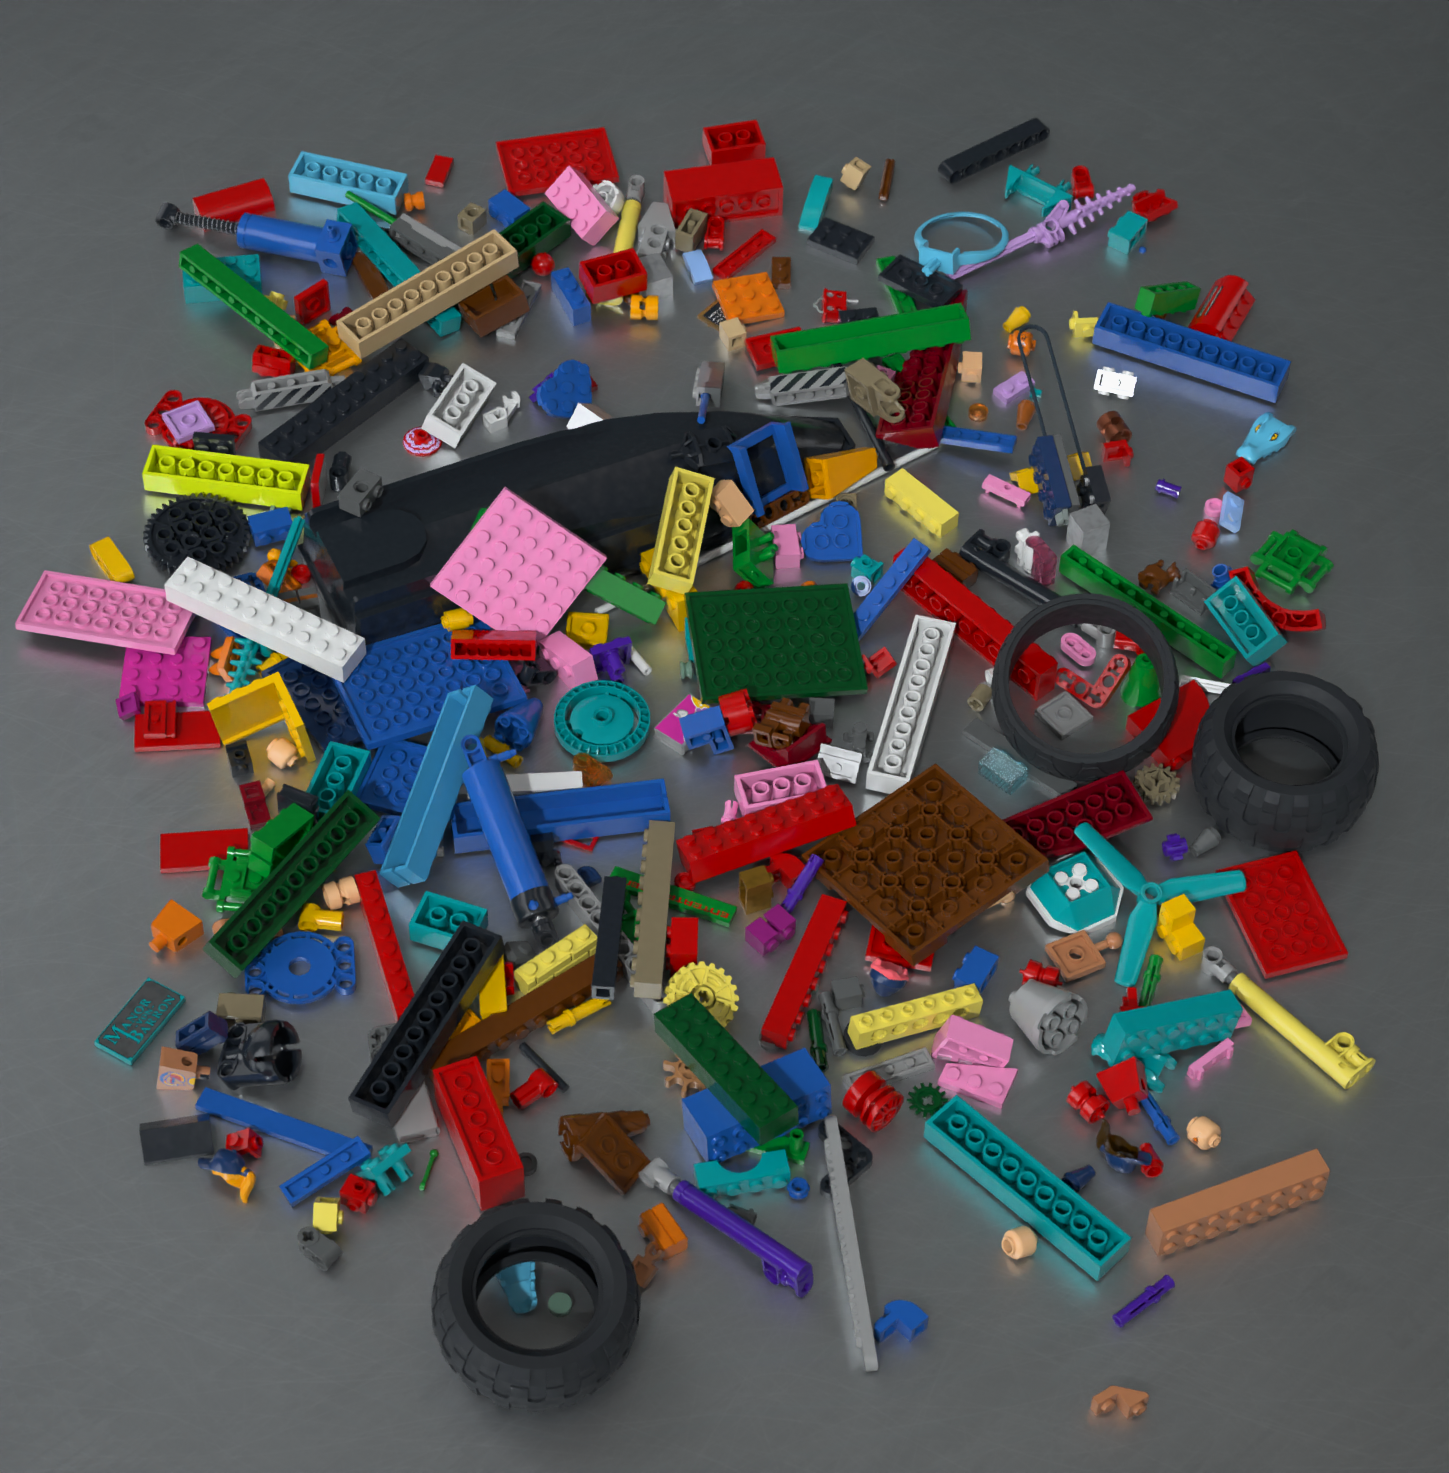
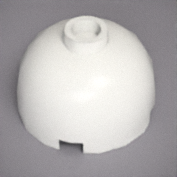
M603 180V183L599 185H593L604 201L618 215L624 206V196L621 189L614 183Z

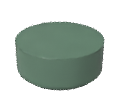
M554 1293L548 1300V1309L553 1316H567L572 1310V1300L566 1293Z

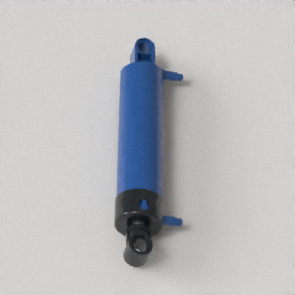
M472 734L466 735L461 741V748L469 769L462 774V780L508 895L516 922L522 929H532L536 943L541 952L560 941L552 923V920L559 914L558 905L568 902L574 896L572 892L554 897L548 885L501 765V762L517 755L516 750H507L487 757L479 738ZM477 744L474 750H467L469 745ZM546 938H553L552 944L543 945V941Z

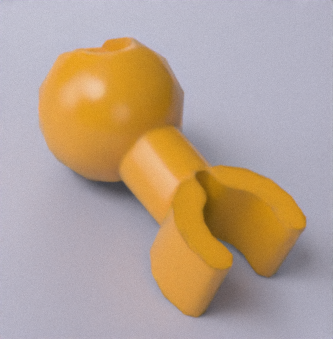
M278 548L269 550L267 554L268 560L274 559L278 562L281 550ZM291 559L289 567L298 565L297 561ZM288 567L287 572L291 575V569Z

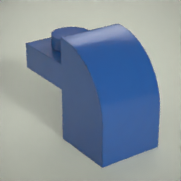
M905 1300L889 1302L884 1306V1316L880 1317L874 1324V1339L881 1344L897 1330L911 1342L927 1329L929 1316L912 1302Z

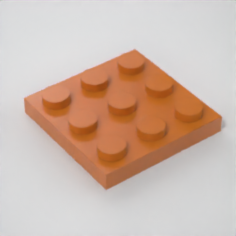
M767 272L712 281V288L726 320L737 317L741 324H749L784 317L785 311Z

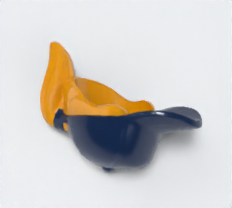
M221 1148L213 1158L198 1159V1166L201 1169L212 1170L214 1175H219L228 1184L240 1188V1197L243 1203H248L249 1195L256 1182V1175L251 1169L246 1167L245 1160L241 1154L235 1149Z

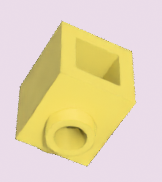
M317 1197L313 1208V1228L321 1234H332L333 1231H337L339 1224H343L344 1210H340V1198Z

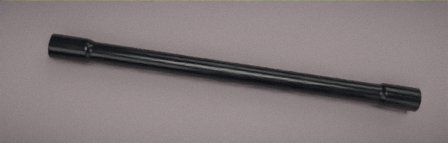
M841 363L832 364L833 368L844 367ZM849 394L848 398L876 450L884 471L893 470L895 464L889 452L886 451L881 439L876 438V429L867 411L855 403Z

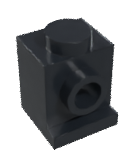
M246 740L225 745L227 760L233 778L254 773Z

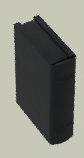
M283 784L282 790L277 793L278 814L283 808H287L292 803H295L314 815V827L320 820L318 797Z

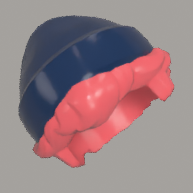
M879 958L870 965L869 975L872 986L881 997H888L897 993L909 981L907 968L904 969L902 966L882 961Z

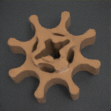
M676 1054V1058L679 1059L677 1062L663 1061V1070L674 1073V1075L666 1077L665 1086L670 1088L674 1084L682 1085V1098H686L687 1091L691 1088H696L699 1091L707 1089Z

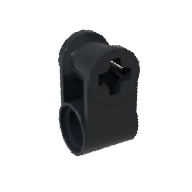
M537 658L535 661L524 660L523 668L516 677L520 684L527 687L548 685L554 681L557 672L544 658Z

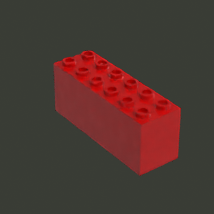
M774 157L664 171V202L669 206L675 229H678L690 208L708 213L707 223L708 219L712 216H721L725 223L780 216L783 211V184Z
M477 1056L433 1069L435 1100L480 1210L483 1211L525 1197L523 1164Z

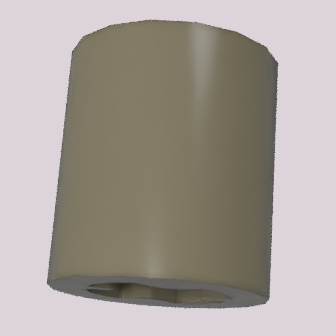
M979 684L967 699L970 708L975 711H982L992 698V689L988 685Z

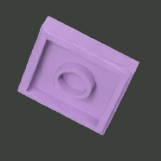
M198 400L162 413V419L178 444L193 439L194 432L209 433L215 431L214 424Z

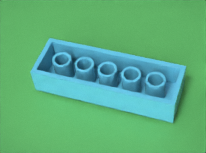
M301 151L288 175L290 192L349 205L354 203L345 197V193L349 190L383 212L392 215L398 213L404 201L403 194L409 191L408 175L405 173Z

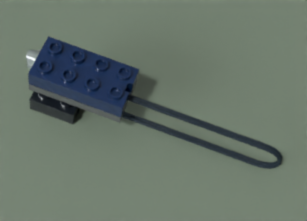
M1038 325L1024 326L1017 335V343L1043 436L1037 437L1028 460L1029 465L1033 466L1034 483L1038 484L1039 501L1044 506V519H1047L1049 526L1068 525L1069 513L1079 509L1080 502L1078 496H1081L1082 500L1081 509L1097 504L1105 515L1111 502V497L1101 465L1085 467L1049 335L1046 330ZM1028 329H1036L1044 334L1083 471L1077 487L1074 484L1061 434L1047 436L1021 343V334Z

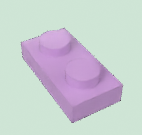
M1021 371L993 389V394L1006 405L1030 390L1026 373Z

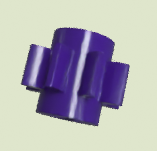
M1177 833L1166 835L1167 841H1162L1164 856L1170 857V860L1173 861L1182 860V854L1188 852L1186 839L1184 837L1180 838V835H1177Z

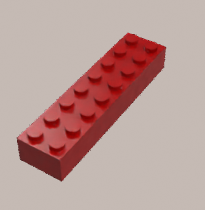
M836 783L814 792H808L803 796L788 799L783 803L768 806L763 810L746 814L738 819L726 821L721 825L706 828L701 832L686 835L676 840L681 863L693 883H697L857 825L853 806Z

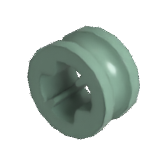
M688 660L687 663L680 661L682 680L685 677L692 679L691 660Z

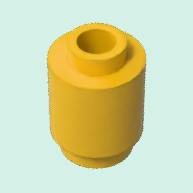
M458 608L445 611L444 616L441 617V623L444 629L447 628L448 632L465 629L469 625H473V616L465 609Z

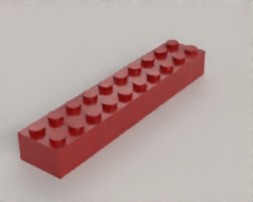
M902 549L893 556V563L904 551V549ZM927 556L901 591L935 619L956 623L955 635L994 666L999 650L1014 626L1009 620L999 615L994 608L989 607L983 602L979 596L973 594L964 584L957 581L951 573L946 572L936 561ZM1033 642L1018 659L1010 680L1035 701H1038L1055 688L1058 662L1053 656L1041 649L1037 643Z

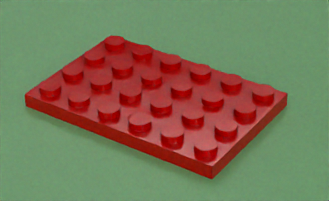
M605 127L496 142V150L507 191L515 197L545 193L568 166L581 172L592 186L603 183V180L612 183L619 182V174Z
M1297 851L1215 871V873L1241 870L1245 876L1246 890L1225 895V898L1265 979L1347 958L1348 951Z

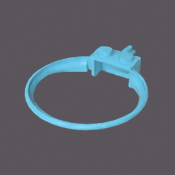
M951 212L938 215L924 222L916 230L914 241L919 251V264L924 266L922 272L925 273V276L929 277L935 271L953 275L961 265L981 263L996 257L1006 248L1009 234L1001 222L990 216L974 212ZM976 217L1000 227L1002 239L992 249L965 251L961 254L960 248H956L952 253L929 248V241L924 240L921 233L926 226L941 219Z

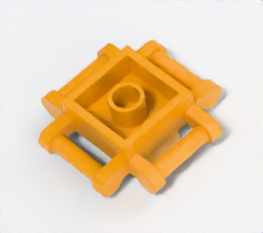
M326 319L319 321V324L308 330L329 346L327 362L309 370L297 361L304 369V372L326 369L329 371L330 376H334L353 365L357 366L362 363V359L339 338L337 325L332 328Z

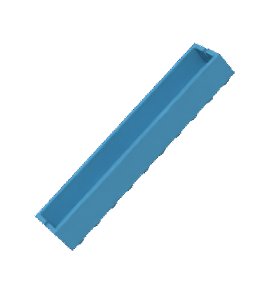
M476 685L463 688V690L459 689L449 692L445 699L379 875L397 888L410 885L411 883L425 882L430 875V868L437 856V849L444 837L443 833L446 825L450 821V815L453 806L457 802L459 790L464 783L462 774L469 768L461 748V741L466 735L470 734L479 738L484 729L487 715L491 711L493 698ZM477 744L469 745L467 750H474Z

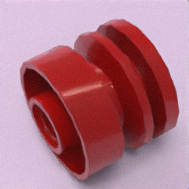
M874 1070L864 1073L850 1086L844 1096L842 1106L854 1117H860V1122L866 1125L871 1132H878L887 1126L897 1115L903 1104L904 1096L899 1091H896L892 1085L886 1086L887 1082Z

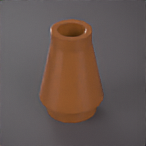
M1022 400L1017 405L1016 427L1018 429H1027L1028 424L1036 413L1034 402Z

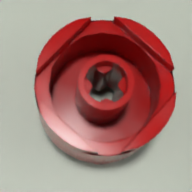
M747 688L719 696L720 707L730 737L752 731L757 720Z

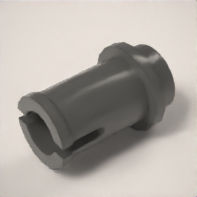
M733 1204L729 1205L728 1208L751 1224H755L757 1213L753 1209L747 1210Z

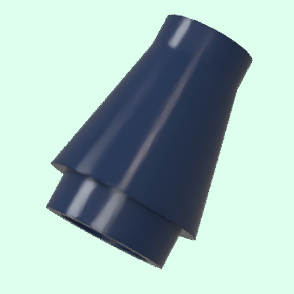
M1086 1165L1065 1173L1061 1180L1076 1193H1079L1095 1177L1096 1173L1091 1165Z

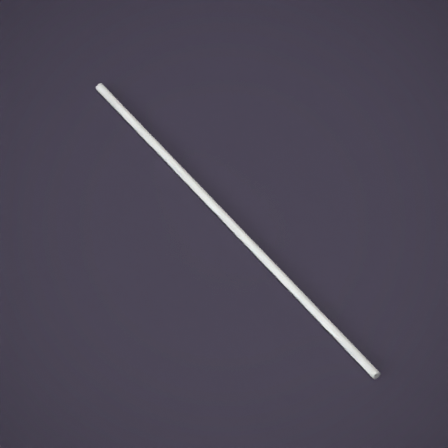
M938 447L916 449L894 460V469ZM880 467L839 494L848 493L888 472L884 471L883 467ZM836 496L829 500L815 499L805 506L764 526L761 530L767 533L771 531V525L785 524L836 499ZM733 541L700 556L697 567L733 550ZM650 584L642 585L645 592L654 589ZM607 602L594 610L595 613L604 614L616 607Z

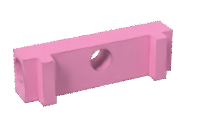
M990 474L982 483V488L985 489L986 493L992 492L1016 503L1018 508L1025 507L1031 499V493Z
M1229 1038L1222 1041L1189 1065L1187 1075L1192 1080L1196 1078L1199 1081L1202 1080L1205 1071L1225 1057L1228 1059L1232 1058L1234 1043Z

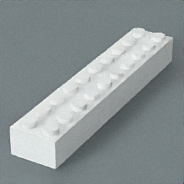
M190 557L184 560L164 584L167 601L344 683L366 655L365 638Z
M915 615L867 771L866 789L891 794L913 779L955 639L956 623Z

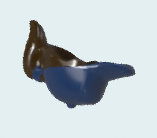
M1102 1119V1125L1096 1137V1146L1098 1150L1104 1153L1107 1164L1113 1170L1123 1174H1130L1137 1165H1151L1152 1156L1149 1153L1139 1151L1137 1146L1130 1145L1121 1136L1111 1134L1110 1124L1106 1119Z

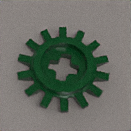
M920 1083V1089L914 1086L915 1093L910 1091L908 1093L913 1098L907 1099V1103L913 1104L909 1106V1109H917L915 1112L916 1116L923 1112V1118H926L927 1113L932 1117L934 1112H937L944 1106L943 1103L948 1102V1098H942L946 1095V1092L940 1093V1086L932 1088L933 1083H929L928 1087H925L924 1083ZM931 1097V1102L933 1104L931 1105L928 1103L927 1105H924V1100L922 1098L927 1099Z

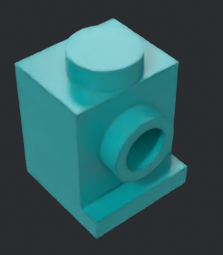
M863 554L860 558L855 557L851 562V577L865 576L870 580L871 587L883 577L884 563L881 561L878 563Z

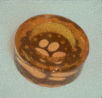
M981 403L972 404L969 407L968 417L974 422H983L988 417V408Z

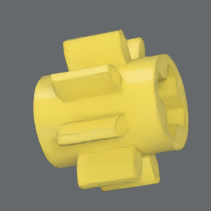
M273 291L270 292V296L265 295L279 308L286 310L288 301L284 300L285 295Z

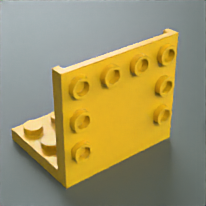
M279 672L263 679H256L243 688H236L231 693L222 697H216L207 703L224 747L285 720L290 736L295 741L301 758L306 757L308 763L316 760L304 723Z

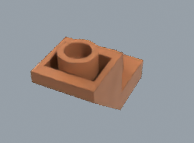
M1112 1385L1092 1397L1090 1409L1097 1416L1102 1412L1107 1413L1111 1411L1116 1405L1128 1419L1133 1415H1141L1147 1409L1149 1395L1147 1392Z

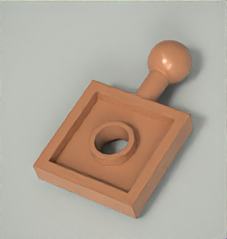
M1082 930L1045 945V951L1054 965L1061 969L1060 974L1065 982L1068 983L1105 968L1106 962L1099 951L1106 948L1113 950L1120 948L1123 938L1117 932H1110L1105 940L1094 944L1086 931ZM1070 954H1078L1081 958L1073 959L1070 957Z

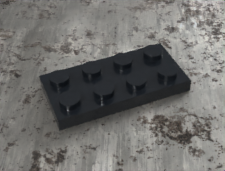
M901 254L878 275V281L932 308L949 305L963 291L962 284L936 271L929 277L925 276V273L922 272L923 265Z

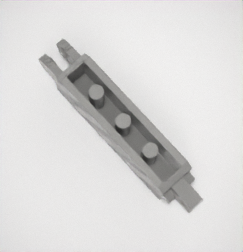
M847 367L769 376V382L755 385L757 399H771L772 404L775 406L845 398L850 394L844 371Z
M321 369L255 380L251 383V388L237 391L236 397L239 399V408H255V412L310 403L343 381L345 376H330L328 370Z

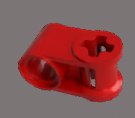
M1082 165L1075 166L1072 170L1071 188L1074 200L1085 198L1086 196L1090 199L1094 198V186L1091 182L1089 170Z
M712 216L708 219L704 238V250L711 248L723 251L725 221L721 216Z

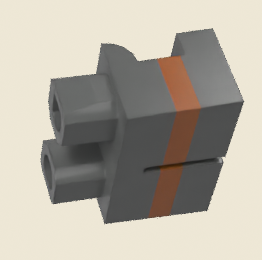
M316 586L297 590L298 599L295 590L278 594L277 598L321 618Z

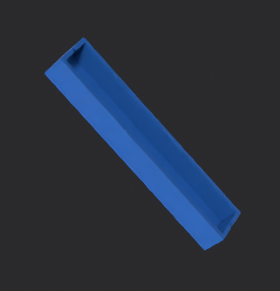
M664 779L514 796L530 839L531 835L552 832L554 842L643 832L644 828L649 829V820L670 822L671 817ZM471 801L456 803L450 815L455 854L490 850Z

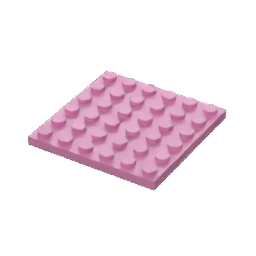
M504 487L430 583V587L495 630L537 631V649L539 646L538 641L548 635L605 562L607 556L519 495Z

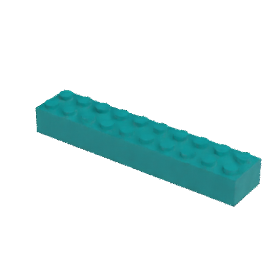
M955 1095L925 1122V1139L1095 1280L1098 1281L1129 1252L1131 1237L958 1095Z

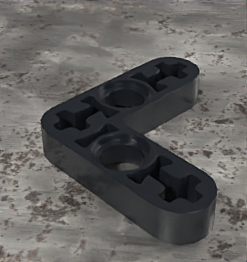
M825 1120L821 1121L818 1127V1136L823 1142L827 1139V1135L824 1132ZM838 1124L841 1142L848 1141L852 1145L849 1149L842 1148L845 1169H849L853 1173L852 1176L847 1177L849 1187L872 1166L873 1155L865 1145ZM858 1157H866V1161L861 1160L858 1162ZM827 1174L820 1182V1194L826 1199H832L831 1188L826 1189V1185L830 1186V1177Z

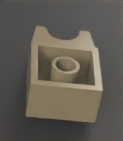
M864 358L844 369L850 397L855 403L873 417L878 415L890 423L900 422L905 418V410L897 401L901 396L900 389L888 378L885 372H881L873 363H869ZM896 412L900 413L899 416H896V417H892V416H891L893 413H896Z

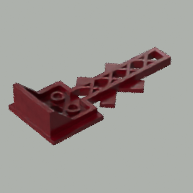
M751 701L757 723L760 724L771 706L761 704L758 701ZM810 723L803 736H795V742L789 747L776 749L773 746V748L755 744V739L748 744V747L776 768L807 761L820 751L821 743L831 744L832 739L826 735V725L824 723ZM749 731L743 734H753V731ZM765 735L763 739L768 740L767 736Z

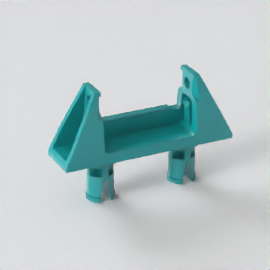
M1031 164L1025 172L1009 165L1005 190L1006 199L1010 194L1018 191L1020 194L1044 205L1041 212L1042 217L1048 216L1061 200H1066L1069 203L1067 211L1071 210L1073 196L1066 193L1071 189L1070 182L1064 185V179L1054 187L1035 177L1040 173V169L1038 166L1033 169L1034 164Z

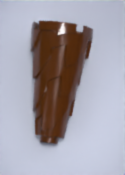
M642 1110L607 1112L629 1137L644 1133L647 1127L650 1126L649 1115ZM603 1112L560 1116L558 1119V1136L563 1135L564 1141L560 1142V1145L569 1162L585 1158L576 1145Z

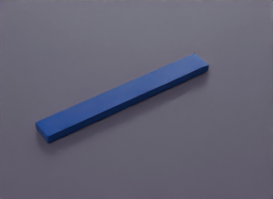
M207 1087L204 1088L195 1104L196 1110L324 1155L330 1154L353 1139ZM364 1143L370 1153H372L373 1145Z

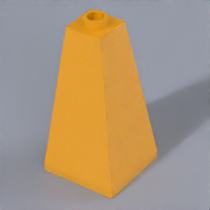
M863 447L803 458L805 476L809 487L807 490L810 498L832 499L875 470L878 460L875 448Z

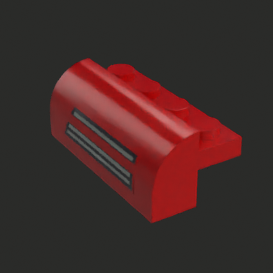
M1227 275L1216 280L1187 328L1231 342L1256 300L1246 289L1249 283L1235 275Z

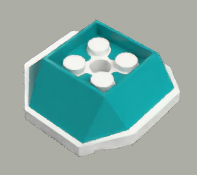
M1082 852L1079 854H1068L1050 862L1049 872L1027 886L1026 896L1050 927L1070 933V935L1082 930L1090 934L1116 922L1124 886L1096 856Z

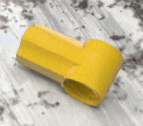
M306 903L301 909L298 928L304 932H315L317 929L341 931L344 924V911L325 910L316 904Z

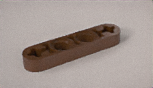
M791 490L763 506L764 512L767 508H770L772 512L771 517L767 519L764 514L759 517L760 520H756L753 523L761 529L805 506L810 499L808 490L804 492ZM799 494H802L800 500H792L793 498H797ZM783 499L787 502V508L785 511H783L780 507V503ZM751 514L747 519L752 521V518L758 517L756 514Z

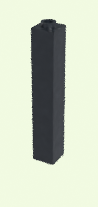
M604 876L592 978V999L614 1000L627 878Z

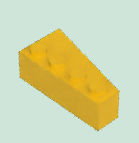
M654 548L641 553L639 566L647 578L649 577ZM652 585L655 592L662 596L661 600L666 602L664 607L678 631H684V617H687L684 594ZM692 585V587H691V589H690L689 592H698V591H697V590L695 589V587Z

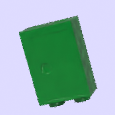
M750 519L745 520L740 527H732L733 570L745 581L750 582L754 589L765 588L774 584L773 557L775 552L778 551V546L772 543L774 534L772 532L765 534Z

